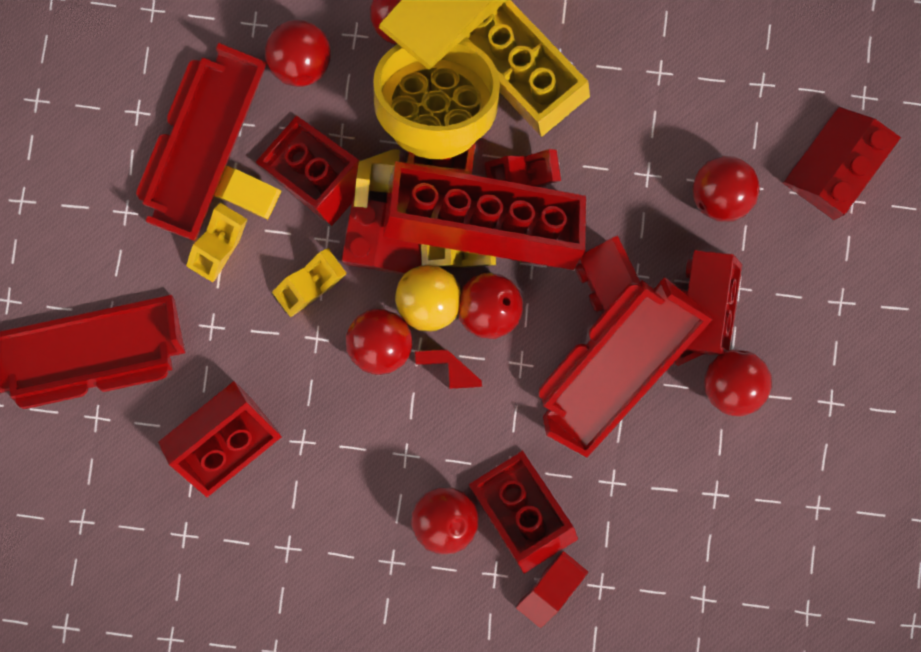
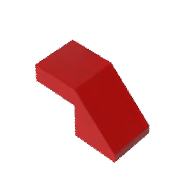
M547 149L528 156H504L485 162L487 178L536 187L561 181L556 149Z
M415 351L416 365L448 364L449 389L482 387V380L450 351Z
M563 551L546 567L538 583L519 601L516 609L539 628H542L559 612L589 571Z

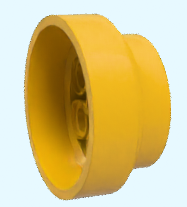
M462 40L430 70L397 44L381 58L376 67L373 83L374 109L377 119L400 147L407 152L415 154V156L426 159H446L457 156L468 150L476 140L481 138L490 129L496 118L500 89L498 71L489 56L470 42Z

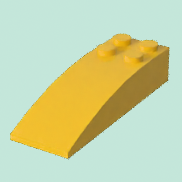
M401 0L380 23L379 28L430 70L506 0Z
M506 0L463 39L477 46L489 56L498 71L500 79L499 92L541 137L590 97L588 80L511 0Z

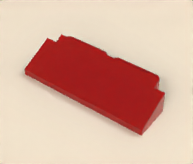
M218 43L216 47L218 56L215 62L203 57L201 61L192 60L189 62L167 115L168 123L173 126L171 135L162 134L158 137L136 191L138 199L143 201L142 204L144 206L155 209L152 217L147 216L145 222L192 241L197 239L267 66V62L221 43Z
M665 277L654 289L643 280L639 284H628L590 328V341L586 345H576L538 390L539 397L542 399L543 406L549 409L543 415L546 436L588 458L713 320L711 315Z
M167 295L0 331V393L10 391V397L16 402L17 406L21 409H28L83 397L87 394L88 388L97 387L100 391L107 392L166 378L168 371L173 370L170 357L185 354L174 297Z

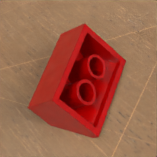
M838 107L786 177L783 184L832 220L838 219L847 213L901 137L875 118Z
M618 235L583 253L578 265L575 267L576 274L581 283L587 282L592 292L588 297L596 312L601 311L602 314L628 284L640 283Z
M694 250L693 259L689 258L687 261L686 277L690 278L688 291L684 290L683 292L706 310L713 319L688 346L687 351L718 356L724 355L725 352L731 349L743 265L734 254Z
M233 381L164 436L158 443L168 464L205 497H209L282 438V436L254 400Z

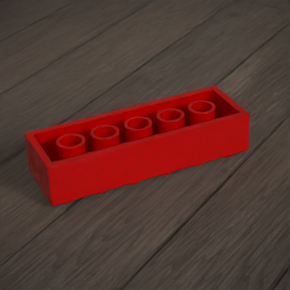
M395 161L388 184L383 238L569 270L575 269L585 252V195Z

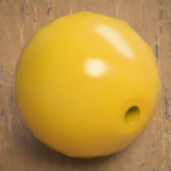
M421 265L405 273L398 283L395 293L397 312L408 325L419 331L431 332L442 329L451 324L458 315L461 296L460 285L452 274L439 266Z

